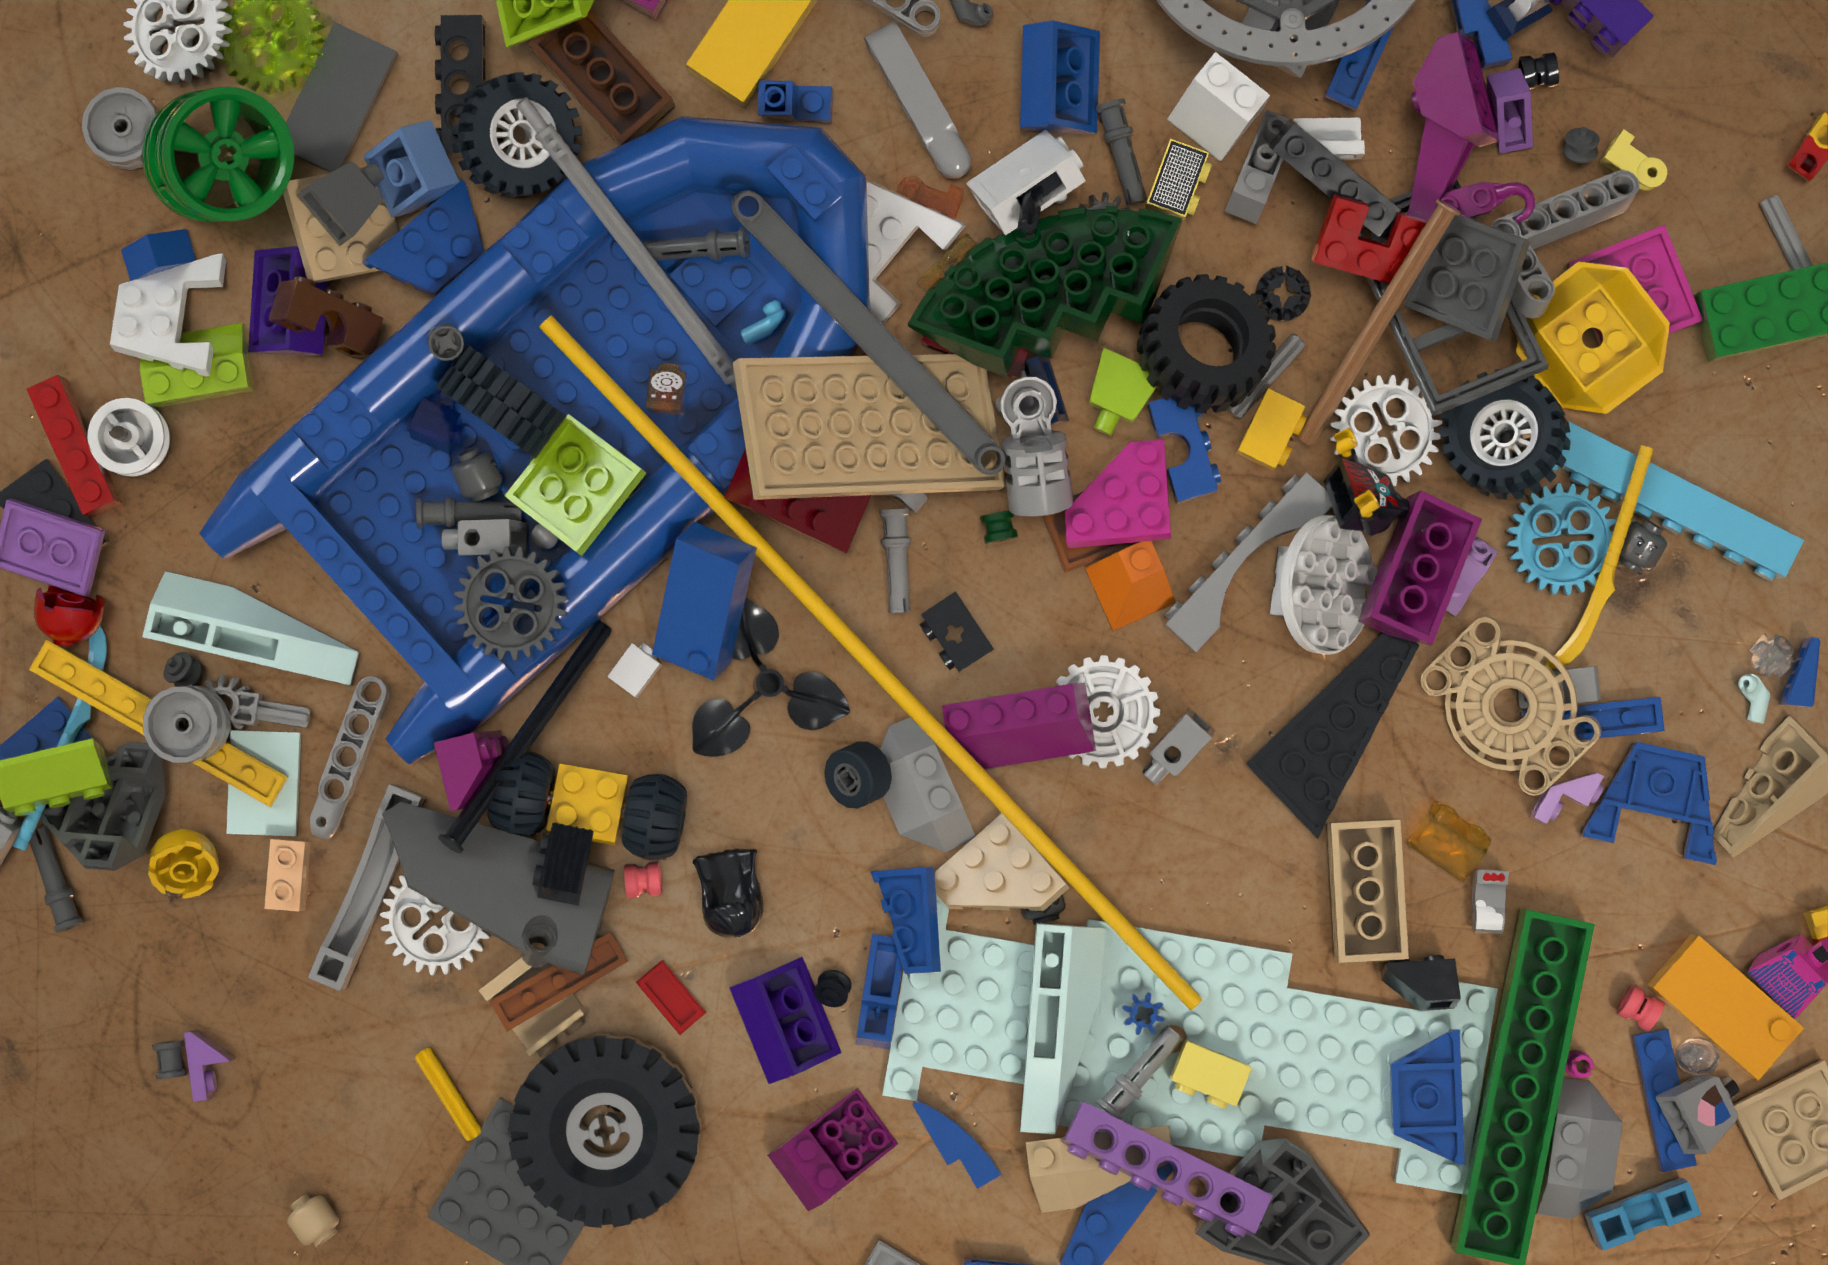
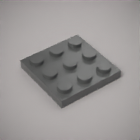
M1455 215L1408 291L1404 306L1485 339L1497 341L1531 241L1464 215Z

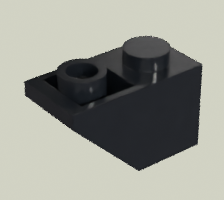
M1432 955L1425 957L1424 961L1410 962V959L1390 960L1389 963H1386L1381 972V980L1418 1010L1455 1009L1459 1003L1461 995L1455 958L1445 959L1443 955Z

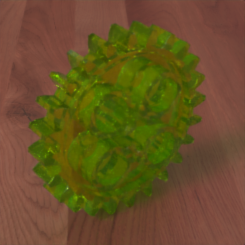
M232 0L235 5L232 8L227 6L224 9L226 13L232 15V19L224 22V26L233 31L223 35V39L230 45L229 47L220 46L218 50L220 53H225L223 55L224 58L218 59V61L223 66L229 65L226 73L231 77L237 75L236 82L242 86L248 82V88L255 92L261 84L262 91L267 94L270 93L272 84L279 92H283L284 82L289 83L294 88L297 87L295 80L297 75L308 79L304 69L306 66L316 69L317 65L311 60L312 57L323 56V53L316 48V44L326 42L324 37L316 33L325 28V25L320 21H314L321 13L316 8L309 9L313 1ZM283 7L281 18L271 21L273 10ZM292 22H296V25L294 27L288 28L289 26H291ZM252 23L253 30L251 34L247 37H242L241 30L243 26ZM272 31L273 33L270 35L272 41L267 43V33ZM292 37H297L298 44L296 48L286 51L287 41ZM247 46H250V47L247 49V51L244 53V52H243V49H244L245 47H247ZM262 53H267L268 59L266 64L256 67L257 57Z

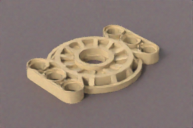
M1483 616L1475 620L1424 670L1420 680L1421 686L1429 695H1446L1445 709L1448 725L1453 737L1467 754L1476 761L1494 769L1520 770L1518 780L1521 789L1528 795H1540L1598 741L1601 736V726L1598 720L1592 716H1577L1576 688L1569 672L1557 657L1545 648L1528 641L1501 640L1503 629L1500 622L1494 617ZM1488 622L1494 626L1496 634L1492 641L1485 642L1479 639L1476 631L1480 623ZM1500 646H1507L1506 652L1499 653ZM1515 646L1527 647L1538 653L1533 657L1526 653L1515 652ZM1456 647H1466L1470 651L1471 660L1467 665L1461 666L1454 662L1452 653ZM1544 656L1555 664L1561 674L1556 676L1552 669L1542 662ZM1438 670L1445 674L1447 682L1443 689H1433L1429 685L1428 675L1430 672ZM1563 680L1566 681L1570 690L1571 702H1565L1564 691L1560 683ZM1509 688L1517 689L1527 698V713L1519 721H1505L1497 714L1494 705L1495 699L1502 690ZM1453 693H1457L1456 700H1452ZM1452 708L1456 709L1457 719L1461 727L1460 730L1457 729L1454 722ZM1571 710L1570 718L1564 719L1565 711ZM1588 722L1593 726L1595 733L1591 740L1582 741L1576 736L1575 727L1578 723ZM1465 735L1471 744L1480 750L1479 753L1470 748L1462 736ZM1563 746L1569 751L1570 757L1566 764L1558 765L1552 761L1550 752L1553 747ZM1488 754L1495 758L1506 759L1507 764L1496 763L1485 758V756ZM1515 759H1523L1522 764H1515ZM1530 770H1539L1544 775L1545 782L1541 788L1534 789L1526 783V774Z

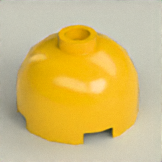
M177 829L169 831L157 840L151 849L148 865L149 878L157 890L165 895L166 891L182 894V898L187 899L200 896L212 888L213 881L219 872V859L214 844L205 835L193 829Z

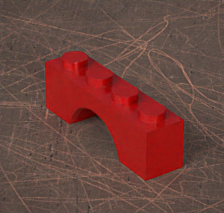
M55 375L27 388L28 395L82 515L93 517L122 504L109 472L96 461L88 444V436L81 420L80 407L67 379L60 375Z

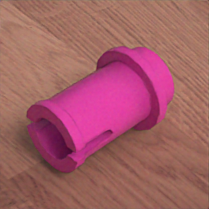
M1579 1050L1568 1054L1565 1068L1567 1074L1574 1078H1587L1592 1074L1590 1070H1594V1062L1589 1055ZM1582 1060L1583 1067L1577 1070L1574 1063L1575 1061L1579 1062Z

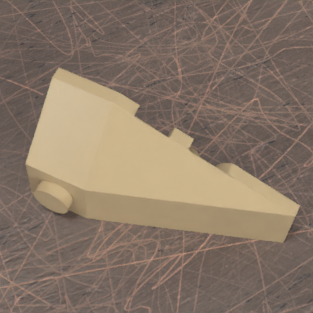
M1790 715L1765 739L1760 748V751L1763 752L1754 769H1748L1744 776V779L1747 780L1738 797L1731 799L1714 829L1713 837L1733 858L1828 793V749Z

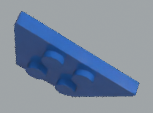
M463 179L362 263L370 269L374 267L392 275V279L403 284H412L417 290L432 296L484 252L466 183Z
M1452 1029L1390 1063L1392 1134L1454 1163L1465 1165L1460 1030Z

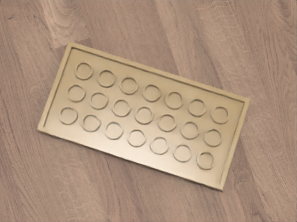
M956 354L912 355L999 446L987 370L971 364ZM868 356L739 358L733 362L754 500L1000 490L1006 487L1003 468L994 475L982 474L976 470ZM987 450L983 453L981 464L985 469L991 468L996 464L997 455L993 450Z

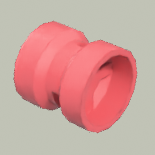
M659 861L648 862L645 868L638 867L636 864L624 865L627 899L638 898L641 894H645V892L650 896L662 895Z
M1633 985L1623 997L1617 1014L1626 1020H1635L1638 1027L1649 1032L1661 1016L1665 1002L1656 997L1650 998L1646 996L1643 989Z

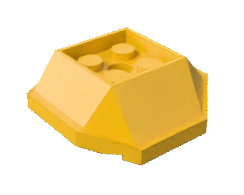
M1577 262L1552 281L1555 292L1545 313L1538 318L1525 317L1548 363V370L1533 376L1544 387L1548 388L1562 408L1607 414L1663 372L1670 322L1628 268ZM1537 295L1532 296L1536 299H1540ZM1588 328H1597L1603 334V341L1596 348H1589L1582 341V335ZM1517 339L1516 353L1524 361L1527 357Z

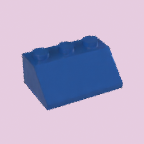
M1054 20L1023 25L1020 128L1039 132L1046 129L1049 133H1097L1098 113L1095 107L1098 106L1100 31Z

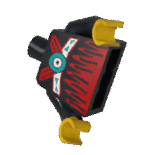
M1347 428L1334 435V439L1337 442L1336 450L1339 453L1340 460L1323 481L1339 528L1364 531L1367 535L1373 536L1387 530L1396 517L1404 518L1409 510V501L1396 495L1392 481L1387 474L1364 466L1358 461L1356 451L1353 449L1358 446V442L1353 431Z

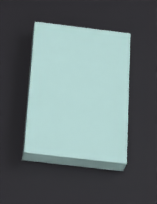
M231 730L230 744L289 778L272 807L263 804L228 784L226 834L297 836L302 733Z

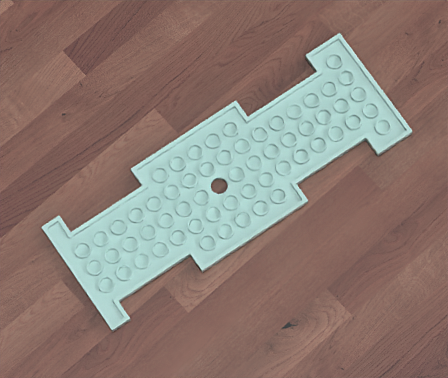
M936 894L941 972L905 974L903 970L882 1095L917 1101L922 1067L1024 1084L1034 944L946 930L949 908ZM1087 919L1086 927L1106 928L1101 997L1058 1124L1059 1126L1069 1127L1079 1104L1083 1101L1106 1112L1096 1103V1100L1104 1098L1116 1084L1115 1078L1118 1075H1126L1167 1025H1176L1184 1030L1186 1040L1252 1067L1237 1107L1228 1103L1227 1108L1224 1109L1207 1102L1209 1095L1196 1090L1194 1096L1175 1089L1176 1082L1172 1081L1169 1077L1180 1052L1178 1051L1171 1053L1161 1067L1141 1088L1143 1092L1139 1100L1134 1099L1121 1114L1122 1121L1138 1129L1169 1125L1172 1145L1245 1157L1259 1141H1262L1264 1125L1399 1148L1394 1178L1395 1183L1463 1194L1471 1156L1497 988L1459 982L1461 999L1455 1009L1420 1011L1287 988L1292 953L1135 927L1201 996L1202 1001L1190 1011L1105 921ZM1149 992L1151 993L1150 1003L1153 1005L1157 1002L1163 1003V1006L1157 1009V1015L1162 1016L1165 1020L1164 1022L1155 1021L1153 1024L1155 1033L1152 1034L1147 1027L1142 1028L1141 1033L1136 1035V1024L1134 1022L1130 1025H1124L1123 1023L1130 1015L1129 1012L1122 1009V1006L1127 1005L1131 1007L1134 1003L1132 999L1133 993L1139 1000H1144L1145 995ZM1139 1005L1136 1007L1138 1014L1134 1016L1135 1020L1142 1019L1144 1023L1150 1020L1148 1014L1152 1012V1008L1146 1009L1143 1005ZM1452 1029L1460 1030L1465 1165L1454 1163L1392 1134L1390 1063Z

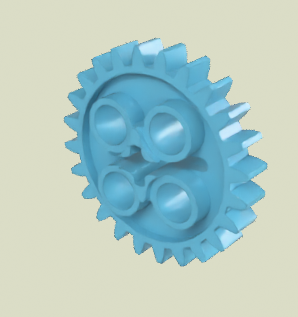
M1561 483L1555 484L1553 494H1551L1547 486L1542 487V498H1539L1534 493H1530L1528 496L1531 505L1524 502L1519 503L1518 507L1523 514H1513L1510 517L1517 523V527H1510L1506 530L1509 534L1515 535V540L1506 543L1507 547L1516 548V553L1512 554L1509 560H1520L1521 564L1516 568V573L1526 570L1528 572L1525 579L1526 583L1536 578L1538 580V591L1544 589L1548 584L1550 585V595H1555L1560 586H1562L1565 596L1571 594L1572 585L1575 586L1579 593L1584 592V581L1592 587L1596 585L1597 581L1594 575L1600 574L1613 533L1609 527L1615 524L1617 520H1606L1605 515L1610 510V507L1607 506L1601 509L1597 507L1601 499L1600 496H1596L1591 500L1587 499L1589 494L1588 488L1583 489L1578 495L1576 494L1575 484L1569 485L1567 491L1563 492ZM1574 512H1580L1585 516L1586 526L1583 530H1577L1571 525L1570 518ZM1541 514L1551 519L1552 528L1548 533H1542L1536 526V519ZM1561 531H1563V535L1566 537L1591 534L1593 536L1591 541H1572L1564 545V549L1562 543L1534 545L1532 543V540L1535 538H1553L1561 535ZM1577 546H1583L1589 552V560L1585 565L1577 563L1574 559L1573 554ZM1543 549H1549L1554 553L1555 563L1550 568L1543 566L1539 561V554Z

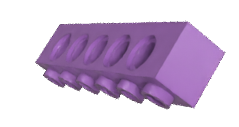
M1084 1101L1079 1104L1061 1141L1068 1145L1067 1151L1074 1156L1086 1160L1088 1155L1100 1161L1098 1167L1114 1175H1117L1120 1171L1132 1177L1130 1183L1143 1190L1149 1191L1150 1187H1153L1163 1192L1161 1198L1179 1207L1183 1202L1195 1208L1193 1214L1208 1222H1212L1215 1218L1226 1224L1224 1228L1226 1231L1241 1238H1244L1245 1234L1249 1236L1256 1234L1273 1195ZM1103 1131L1109 1135L1111 1145L1108 1150H1101L1094 1144L1096 1132ZM1128 1147H1136L1141 1151L1142 1161L1140 1165L1134 1166L1127 1162L1125 1153ZM1161 1162L1168 1163L1173 1168L1174 1175L1171 1181H1163L1159 1178L1157 1167ZM1192 1178H1198L1204 1183L1205 1192L1202 1197H1195L1190 1193L1188 1186ZM1225 1193L1232 1195L1236 1200L1237 1205L1233 1213L1224 1211L1220 1205V1199Z

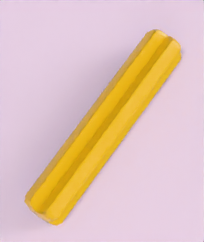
M428 1047L415 1055L416 1062L465 1140L471 1141L481 1134V1126L432 1048Z

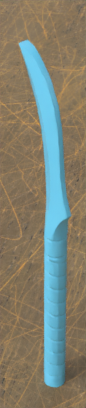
M100 625L96 633L89 638L88 663L103 671L107 655L106 635ZM77 698L57 747L74 743L82 726L91 720L92 705ZM46 805L35 807L36 812L25 816L17 838H15L12 845L13 847L26 851L28 842H30Z

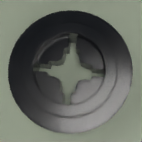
M1288 266L1271 268L1260 278L1256 287V296L1260 299L1259 307L1261 309L1266 308L1271 319L1277 321H1289L1300 316L1306 310L1311 298L1309 281L1300 270ZM1286 279L1287 289L1293 291V293H1298V295L1288 297L1284 303V308H1282L1280 296L1269 293V291L1280 289L1281 284Z

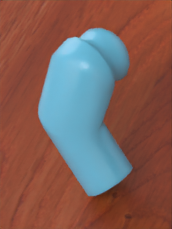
M774 300L764 305L763 311L767 317L741 330L742 338L747 345H751L771 335L786 318V310L782 309L779 301Z

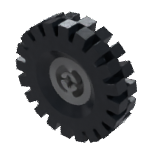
M612 1033L594 1034L592 1037H580L569 1041L560 1048L553 1050L534 1067L520 1086L514 1099L515 1105L510 1113L508 1131H511L509 1146L512 1160L516 1159L519 1167L517 1173L524 1186L529 1185L535 1193L533 1197L545 1208L550 1206L557 1211L556 1216L571 1223L573 1220L584 1222V1226L602 1228L603 1225L613 1224V1227L629 1225L633 1220L639 1218L643 1220L657 1212L662 1205L668 1203L677 1194L696 1161L700 1146L701 1115H698V1101L693 1087L688 1086L685 1080L686 1075L676 1063L672 1064L665 1057L666 1054L655 1046H647L641 1043V1039L623 1035V1037L612 1036ZM599 1105H610L618 1108L626 1116V1119L622 1120L612 1112H608L605 1115L607 1126H613L615 1129L609 1135L611 1145L616 1143L622 1132L629 1134V1141L623 1149L615 1153L605 1154L593 1150L587 1144V1139H590L600 1147H604L607 1143L605 1133H599L597 1130L603 1123L601 1114L595 1117L589 1127L584 1126L582 1123L585 1113L591 1108Z

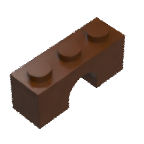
M297 276L294 280L280 281L268 321L296 333L313 332L322 315L329 325V336L326 346L353 358L368 357L373 353L383 317L372 313L370 306L358 302L349 303L343 300V294L328 289L320 290L314 287V281Z

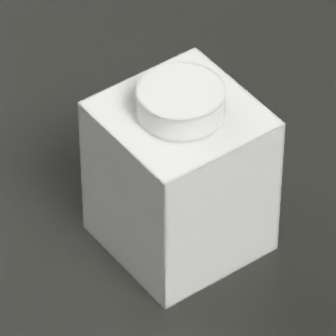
M632 643L607 677L638 698L662 664L656 661L658 657L652 655L653 649L645 643H642L640 647Z

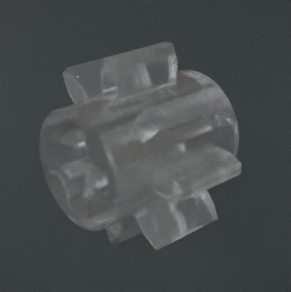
M1764 634L1754 643V647L1750 650L1753 654L1751 657L1753 667L1764 676H1770L1775 672L1780 678L1791 668L1790 665L1795 661L1791 657L1794 653L1791 643L1780 635H1775L1770 639L1768 635Z

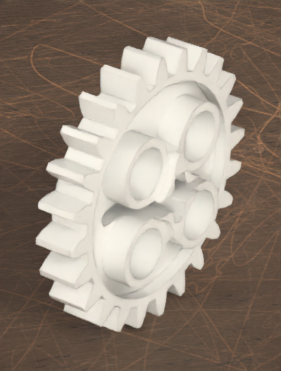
M134 0L137 4L136 9L128 8L126 12L133 16V20L123 24L132 29V33L124 36V40L134 43L127 51L129 54L138 56L134 63L142 68L145 67L144 73L150 76L155 75V79L165 82L168 79L169 82L178 84L181 78L182 81L191 83L192 73L199 78H203L202 68L205 66L214 70L215 67L211 60L213 57L223 59V55L218 50L220 46L229 47L230 45L223 39L224 34H229L233 31L224 26V22L232 19V15L222 12L229 5L225 0ZM194 1L193 10L187 13L188 5ZM163 8L162 18L156 21L158 11ZM205 20L203 24L196 25L197 23H200ZM160 30L159 32H156L151 35L153 31ZM197 34H199L200 40L198 44L193 47V39ZM168 41V49L162 54V46Z
M1376 375L1375 385L1373 386L1366 379H1363V390L1359 391L1353 386L1350 387L1353 398L1350 400L1343 397L1341 401L1346 407L1344 410L1336 409L1334 412L1341 417L1340 421L1332 422L1330 426L1339 429V432L1350 428L1358 442V446L1353 448L1356 451L1358 461L1364 466L1387 474L1393 486H1396L1397 476L1401 475L1408 483L1410 482L1409 471L1413 470L1418 475H1421L1422 470L1419 464L1421 462L1429 465L1432 464V461L1427 456L1428 451L1439 452V449L1432 445V440L1442 439L1439 433L1434 432L1433 428L1441 425L1442 421L1432 420V414L1426 406L1424 397L1420 398L1418 396L1420 392L1418 385L1409 390V379L1404 378L1400 385H1396L1395 375H1390L1387 384H1384L1381 376ZM1393 398H1399L1404 404L1403 413L1396 418L1390 417L1386 411L1388 401ZM1374 402L1378 403L1385 423L1387 425H1394L1395 430H1392L1390 435L1399 451V459L1394 458L1387 438L1377 434L1382 429V426L1372 408ZM1367 412L1372 417V426L1367 431H1358L1354 425V419L1359 413ZM1406 430L1415 431L1418 437L1417 444L1412 449H1404L1400 444V436ZM1334 435L1330 437L1331 441H1335ZM1374 444H1382L1386 450L1384 460L1379 463H1373L1368 458V450ZM1337 450L1333 451L1335 455H1339Z
M400 875L399 879L403 886L401 888L390 886L389 888L395 895L394 899H383V902L391 907L390 911L380 913L381 917L389 919V924L381 927V931H391L392 934L385 941V944L396 943L398 946L392 955L397 956L404 953L406 955L403 962L404 966L409 965L413 960L416 961V972H421L424 966L428 965L430 975L436 973L438 966H441L444 974H449L451 963L458 970L463 969V957L471 963L474 962L475 958L471 951L474 949L483 952L484 947L478 941L480 938L490 939L491 935L471 922L466 930L457 929L453 924L455 913L452 911L442 917L443 926L439 924L434 925L418 940L413 939V935L432 920L431 911L438 913L445 908L408 888L405 876ZM409 907H415L421 913V921L417 926L408 925L404 919L405 911ZM432 933L440 935L444 942L442 950L438 953L430 951L427 947V938Z

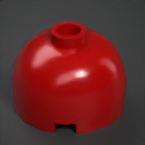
M50 585L48 586V591L42 593L41 588L37 589L34 603V619L38 628L46 636L53 639V643L65 647L73 646L76 642H82L90 638L99 629L103 618L105 600L97 594L96 600Z

